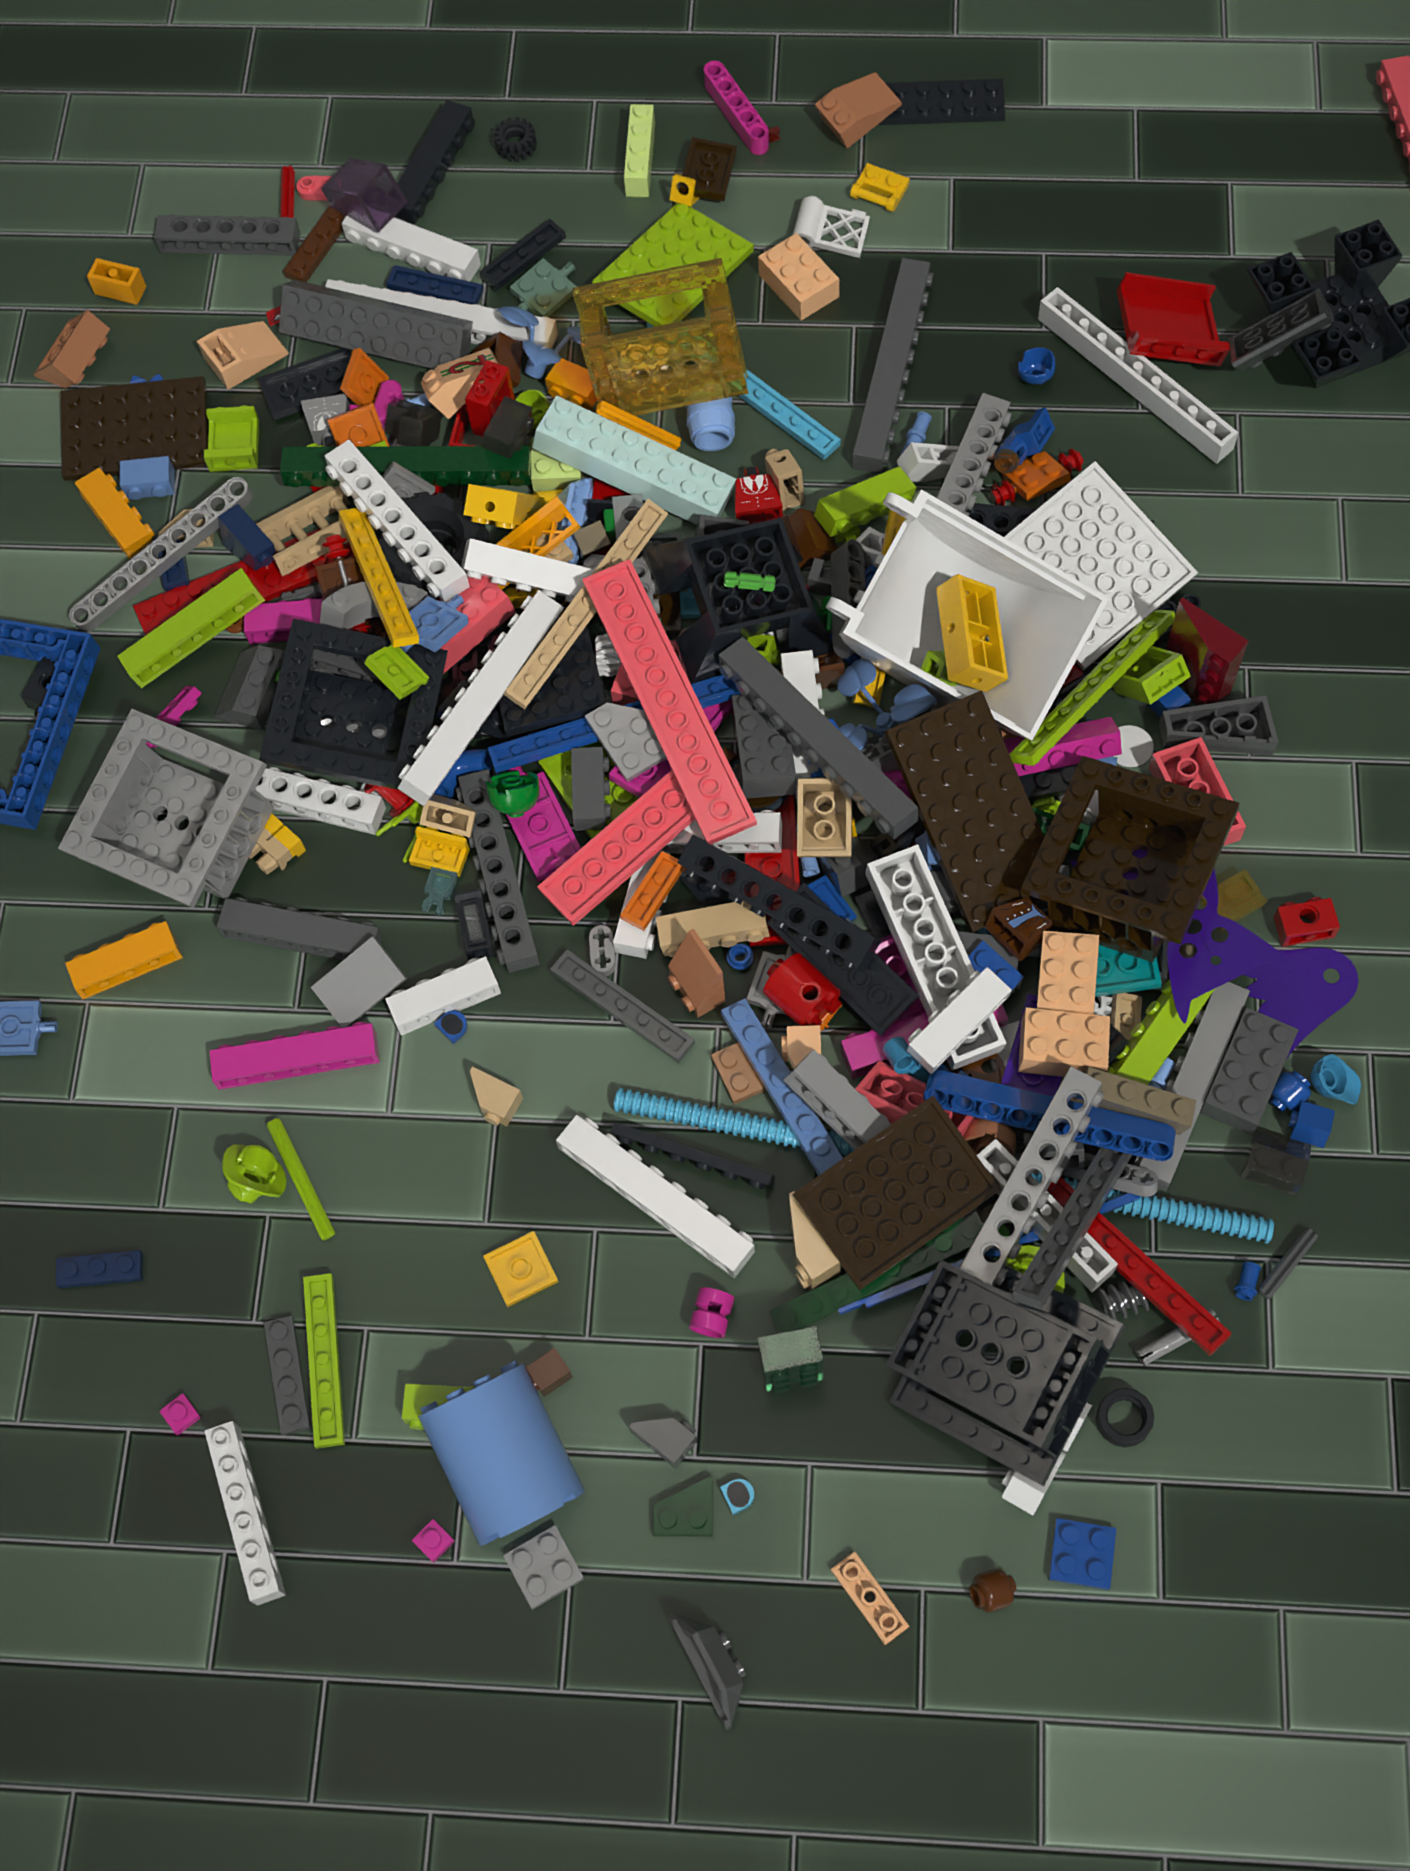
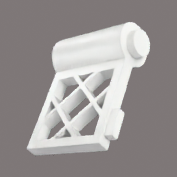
M809 196L801 201L793 235L797 233L810 248L817 247L860 258L870 216H867L866 212L852 209L851 212L826 206L818 197ZM827 214L836 216L840 221L831 225L826 218ZM853 221L863 223V227L854 231L849 223ZM844 226L849 233L840 237L836 229ZM830 232L835 239L828 242L821 240V237ZM853 238L858 244V248L848 247L845 241Z

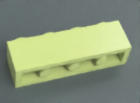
M630 105L624 172L626 197H649L655 132L654 105Z

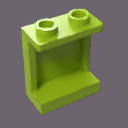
M243 405L239 407L207 409L209 438L208 449L204 450V459L209 472L258 469L259 418L255 407Z

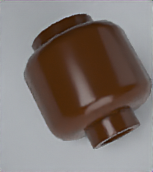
M994 1568L975 1575L972 1585L969 1586V1593L976 1608H981L986 1613L995 1612L1010 1606L1016 1592V1584L1013 1577L1007 1575L1000 1568Z

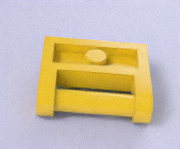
M867 163L859 179L853 184L850 197L865 199L886 207L888 211L894 212L910 184V178Z

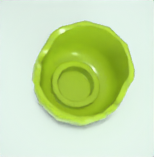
M526 390L515 399L516 403L512 412L523 427L537 429L549 409L550 403L541 391Z

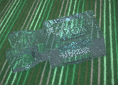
M431 867L424 888L425 895L429 896L423 901L421 907L423 912L428 913L429 907L435 904L438 905L436 914L439 916L443 915V900H451L458 879L457 872Z

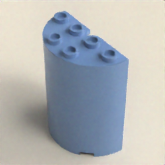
M516 1360L500 1368L501 1375L491 1379L490 1374L473 1382L475 1388L465 1392L462 1387L446 1396L447 1402L438 1406L437 1402L434 1401L420 1408L422 1414L418 1416L479 1546L488 1544L498 1537L502 1538L564 1506V1503L577 1498L585 1492L524 1363L518 1365Z

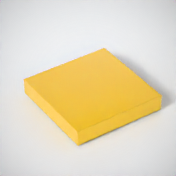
M534 1231L483 1255L507 1307L559 1282Z

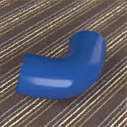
M464 750L434 794L451 799L459 783L458 777L487 769L490 773L492 760L489 750Z

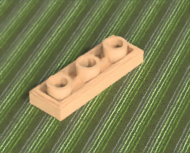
M855 1551L831 1568V1572L884 1645H887L909 1628L905 1619ZM866 1593H873L876 1599L874 1602L869 1603L864 1599V1595Z

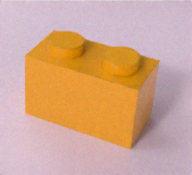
M99 258L95 259L87 275L95 295L138 305L147 287L139 268Z
M561 358L560 362L555 363L545 378L547 392L553 398L557 395L589 411L604 390L602 375Z

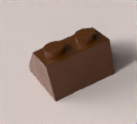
M498 332L470 352L472 354L489 348L493 352L498 364L509 367L512 387L515 388L519 385L521 380V362L523 359L522 344L502 332Z

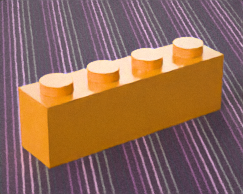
M99 467L74 482L82 498L129 561L153 542L152 537L155 534L147 523L144 525L141 523L142 517L134 506L132 508L128 506L130 501L122 490L119 492L116 490L117 484L110 474L105 475Z
M165 921L154 923L148 929L141 932L127 934L123 939L112 944H103L97 950L88 954H79L65 964L75 991L82 999H86L182 959L183 956L172 929Z

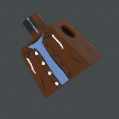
M1024 898L993 908L984 927L1021 961L1042 943L1043 931H1050L1053 924L1048 916V906L1038 908L1029 899Z

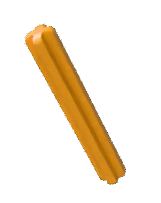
M601 400L596 406V413L673 450H676L681 445V438L604 400Z

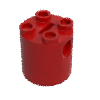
M800 953L790 956L785 961L782 958L778 959L767 971L769 979L763 988V993L798 1026L821 1025V1020L827 1013L833 1014L841 1005V1001L838 1000L841 990Z

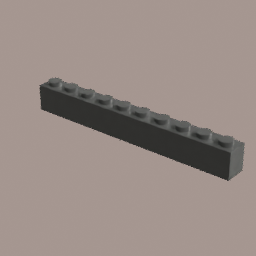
M902 258L853 452V469L882 474L883 465H888L891 450H888V445L894 443L896 432L893 429V424H898L900 409L897 408L898 404H903L905 389L902 388L903 384H908L910 370L907 369L908 364L912 365L914 361L915 350H912V347L918 344L920 334L917 326H922L924 311L921 310L922 306L927 307L929 292H926L927 287H932L934 273L930 272V262Z
M744 637L719 654V670L726 679H731L743 696L748 695L753 700L756 709L761 713L765 712L770 717L773 726L778 730L782 729L787 734L789 741L795 747L799 746L812 764L817 763L822 768L824 776L829 781L834 780L839 785L843 795L848 799L852 798L857 803L862 814L865 816L869 815L883 834L888 833L895 839L918 821V806Z

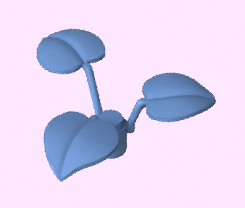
M507 306L497 308V311L505 319L519 326H527L530 330V338L523 341L522 347L529 357L524 371L531 377L541 379L547 365L560 362L561 356L558 352L568 340H574L576 343L584 346L606 348V345L595 334L581 327H568L567 332L569 334L564 337L555 350L544 347L534 342V325H538L539 321L532 313L518 307Z
M859 659L848 666L840 676L838 690L844 696H853L861 690L879 713L876 719L877 729L863 724L855 727L852 723L845 724L839 729L861 751L868 741L867 731L877 734L881 738L884 731L924 712L937 703V699L922 685L911 684L903 688L895 696V705L890 708L891 713L883 712L865 688V686L875 680L876 668L871 661Z

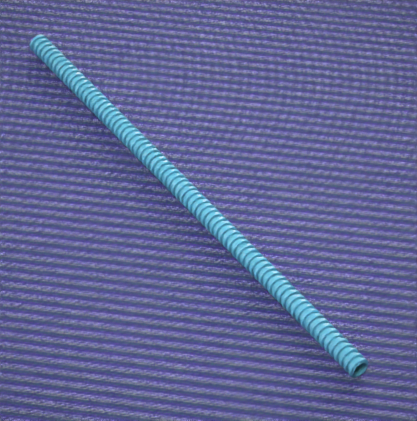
M619 1088L615 1095V1112L623 1110L624 1114L631 1112L635 1116L638 1113L640 1117L648 1115L649 1119L656 1117L658 1121L665 1119V1122H670L672 1120L674 1124L682 1122L683 1126L690 1124V1127L694 1128L697 1125L699 1129L707 1127L708 1131L716 1129L718 1133L721 1130L724 1131V1134L732 1132L733 1136L741 1134L742 1138L750 1136L752 1140L756 1137L758 1141L766 1139L767 1143L775 1141L777 1145L781 1142L784 1143V1146L791 1144L792 1148L800 1146L788 1124L784 1123V1120L776 1122L775 1118L767 1120V1117L763 1116L761 1119L758 1118V1115L751 1117L750 1113L741 1115L740 1111L733 1113V1110H728L726 1112L724 1108L716 1110L715 1106L708 1108V1105L704 1104L701 1107L699 1103L691 1105L690 1101L683 1103L679 1099L676 1102L674 1098L666 1100L665 1096L657 1098V1095L653 1094L651 1097L649 1093L641 1095L640 1091L632 1093L630 1089L626 1092L624 1088ZM834 1130L827 1132L841 1155L846 1157L854 1151L839 1134H835ZM1039 1173L1031 1174L1040 1184L1043 1177ZM1068 1177L1064 1178L1073 1189H1076L1079 1184L1077 1179L1069 1181ZM1112 1189L1105 1202L1125 1195L1127 1192ZM1157 1195L1152 1197L1139 1196V1200L1113 1210V1213L1122 1211L1123 1215L1131 1213L1133 1217L1136 1214L1140 1218L1147 1216L1149 1220L1157 1218L1158 1222L1166 1220L1167 1224H1170L1172 1221L1177 1226L1182 1223L1184 1227L1192 1225L1193 1229L1201 1227L1202 1231L1210 1229L1212 1233L1219 1231L1222 1235L1226 1232L1229 1236L1236 1234L1238 1238L1246 1236L1247 1240L1255 1238L1256 1242L1264 1240L1266 1244L1271 1241L1274 1231L1272 1218L1264 1220V1217L1259 1216V1218H1255V1215L1252 1214L1248 1217L1246 1213L1238 1215L1237 1211H1232V1213H1228L1227 1209L1219 1211L1218 1207H1215L1213 1210L1208 1205L1203 1208L1201 1204L1193 1206L1192 1202L1184 1204L1183 1200L1175 1202V1199L1171 1198L1168 1201L1163 1196L1161 1199H1158Z

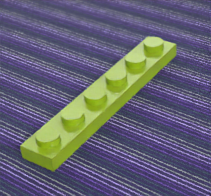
M331 1273L303 1277L314 1447L318 1449L345 1445L334 1277Z

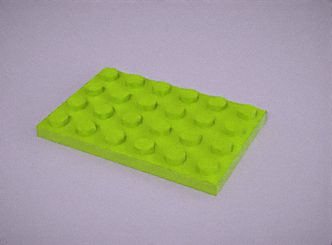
M677 203L592 281V288L667 334L754 251V244L692 207Z

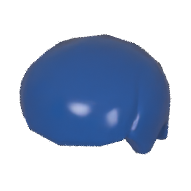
M1041 347L1026 350L1022 362L1019 361L1018 363L1020 378L1032 385L1044 384L1051 379L1056 366L1053 352Z

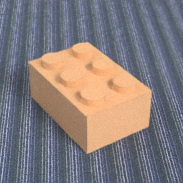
M797 233L758 256L759 276L801 321L839 297V278Z
M1043 931L1037 1009L1094 1015L1099 935Z
M1025 1008L1021 1020L1018 1072L1065 1077L1070 1067L1081 1072L1085 1071L1088 1067L1107 1072L1110 1016Z

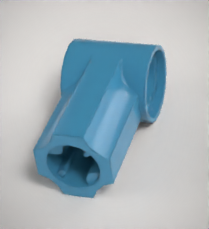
M894 1037L887 1041L883 1047V1052L895 1072L899 1074L906 1073L924 1083L930 1073L907 1052L909 1045L905 1039Z

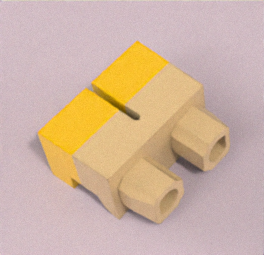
M271 813L249 859H252L261 851L264 855L256 861V864L268 875L277 867L283 871L290 859L295 855L299 857L306 849L301 839Z

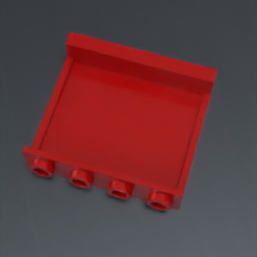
M1126 272L1117 288V295L1129 354L1220 367L1230 351L1229 342L1219 341L1210 302L1216 286Z

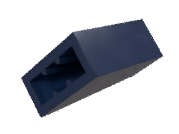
M239 504L217 516L222 543L226 549L255 571L272 563L274 560L273 555H275L274 544Z

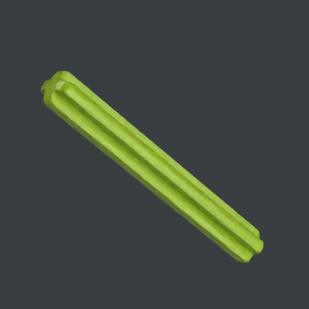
M279 1118L269 1121L267 1128L320 1238L327 1240L333 1237L335 1231L282 1121Z

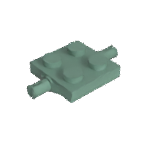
M544 258L510 286V292L520 301L517 307L535 313L539 317H549L577 292V286L567 279V276L575 270V266L571 262H567L559 270L554 268Z

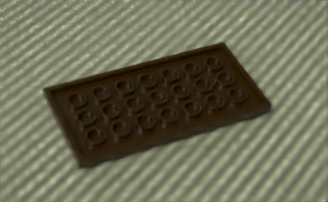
M982 690L884 731L912 800L918 806V814L969 933L983 928L992 909L997 906L1024 898L1029 899L1034 905L1044 901L1023 894L1021 891L1025 878L1043 842L1044 835Z

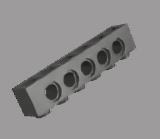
M158 215L154 238L160 253L294 256L299 248L301 232L297 219L289 217Z

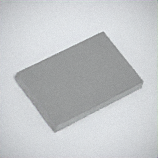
M372 936L316 982L311 989L342 1028H346L356 1022L408 978L376 937Z

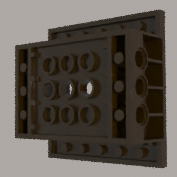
M1082 755L1025 878L1021 891L1023 894L1048 902V916L1053 924L1052 930L1066 933L1099 935V945L1154 962L1163 939L1176 944H1182L1237 815L1240 803ZM1098 790L1099 814L1071 876L1067 877L1058 874L1094 792ZM1144 850L1147 852V856L1137 858L1133 855V852ZM1126 872H1135L1138 877L1134 880H1127L1123 875Z

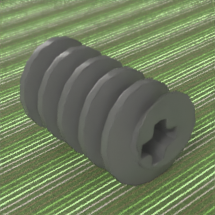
M1128 1280L1127 1285L1123 1281H1118L1116 1288L1112 1284L1106 1285L1105 1292L1102 1288H1096L1095 1290L1101 1313L1109 1315V1317L1115 1320L1116 1312H1120L1124 1319L1127 1318V1309L1129 1308L1134 1315H1138V1305H1141L1146 1312L1149 1311V1302L1151 1301Z

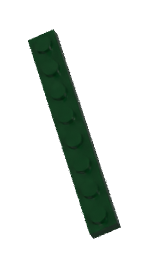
M977 1211L959 1219L861 1290H858L849 1275L845 1274L770 1310L769 1312L781 1337L783 1338L837 1312L841 1307L862 1300L939 1263L940 1260L948 1259L972 1247L983 1227L982 1221Z

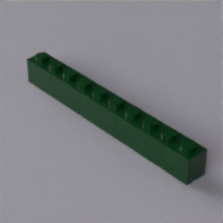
M530 446L356 447L381 476L394 461L433 486L468 487L469 484L488 485L491 487L498 485L518 487L531 485ZM282 447L280 474L284 486H340V482L337 479L333 480L325 469L328 465L324 455L337 447Z

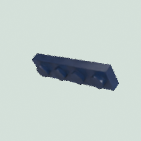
M397 265L393 266L386 283L387 288L393 291L409 292L426 297L432 296L448 301L455 300L471 305L479 304L484 291L483 284Z

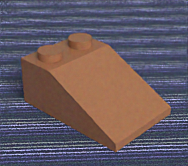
M875 72L833 89L819 100L815 106L822 120L848 149L899 108L902 102Z
M693 928L687 933L668 965L670 976L667 979L675 991L679 989L684 996L681 1000L687 1011H693L697 1018L723 1004L725 1002L723 971Z

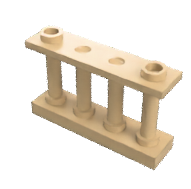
M327 486L256 524L274 544L277 554L273 555V558L282 576L328 553V547L322 546L326 542L327 537L340 534L341 538H347L340 520L329 525L324 518L335 511L339 513V510L348 509L346 505L350 503L340 486ZM316 522L321 530L308 537L303 528ZM294 534L299 542L286 548L280 540Z

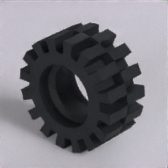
M511 117L507 118L508 122L502 120L500 122L501 126L497 125L496 130H494V140L498 155L501 154L502 159L507 157L509 162H512L513 158L515 162H519V158H522L524 161L527 159L526 155L531 157L533 155L532 151L535 152L537 145L534 126L532 127V123L530 121L527 123V120L524 118L520 121L519 117H515L514 121H512ZM513 137H521V138H523L522 140H520V141H518V142H509V141H508L509 139H511V138H513Z

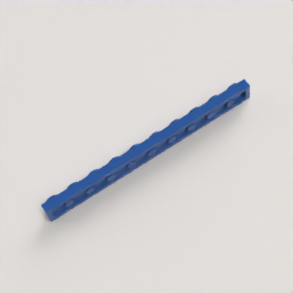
M723 675L691 684L702 709L732 700L733 695H742L738 691L736 684L731 679H726ZM639 701L623 705L643 710ZM581 718L488 747L495 772L499 773L569 751L571 748H579L598 742L599 739L585 718Z

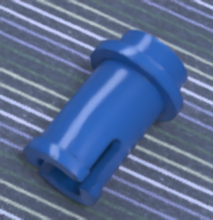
M1243 1262L1239 1283L1234 1286L1237 1298L1252 1301L1253 1297L1257 1296L1255 1288L1261 1266L1253 1262Z

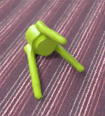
M414 800L402 814L394 817L376 832V836H380L392 826H396L406 817L412 823L417 824L421 819L423 805ZM416 834L403 858L404 863L408 861L417 839Z

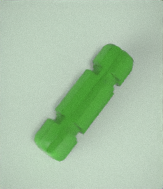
M727 571L724 575V586L734 588L737 585L738 588L751 590L763 588V591L772 592L775 588V577L769 575L761 577L759 574L750 573L736 575V572Z

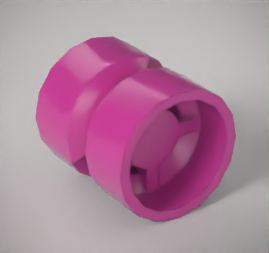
M707 1287L699 1288L695 1302L698 1310L692 1313L689 1329L704 1336L724 1338L728 1326V1320L725 1317L731 1314L735 1298L721 1290Z

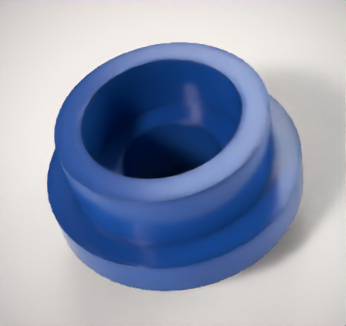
M736 944L729 948L727 962L733 969H747L753 962V952L745 944ZM737 955H743L745 959L742 961H737L735 957Z

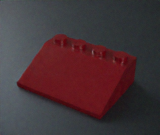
M1182 597L1178 604L1166 650L1182 654L1191 676L1182 684L1191 700L1199 706L1224 702L1230 695L1249 641Z

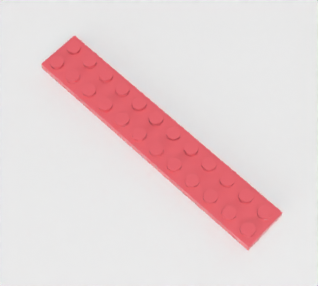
M628 559L583 578V584L705 841L709 844H714L757 825V820L631 560Z

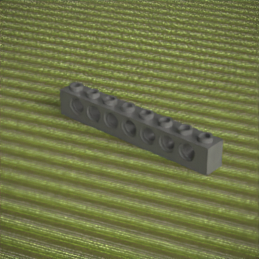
M489 770L458 777L460 787H456L458 800L476 811L472 835L468 839L470 847H476L478 855L473 856L476 870H482L484 878L479 879L482 894L488 893L489 901L485 902L489 918L494 917L496 925L491 926L494 941L500 940L502 949L497 950L500 964H506L509 973L538 966L540 964L499 811L494 809L487 794L486 782H492ZM476 800H484L480 804H473ZM483 822L489 823L486 827H479ZM495 845L492 850H485L486 846ZM494 868H501V871L498 873H490ZM500 891L508 892L505 896H496ZM507 914L514 915L510 920L502 919ZM512 938L520 939L516 944L508 943Z

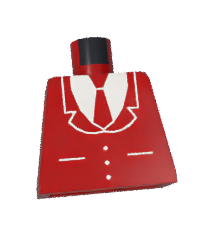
M754 466L746 468L744 470L745 477L736 480V520L753 523L783 516L782 502L771 475H759L758 468Z

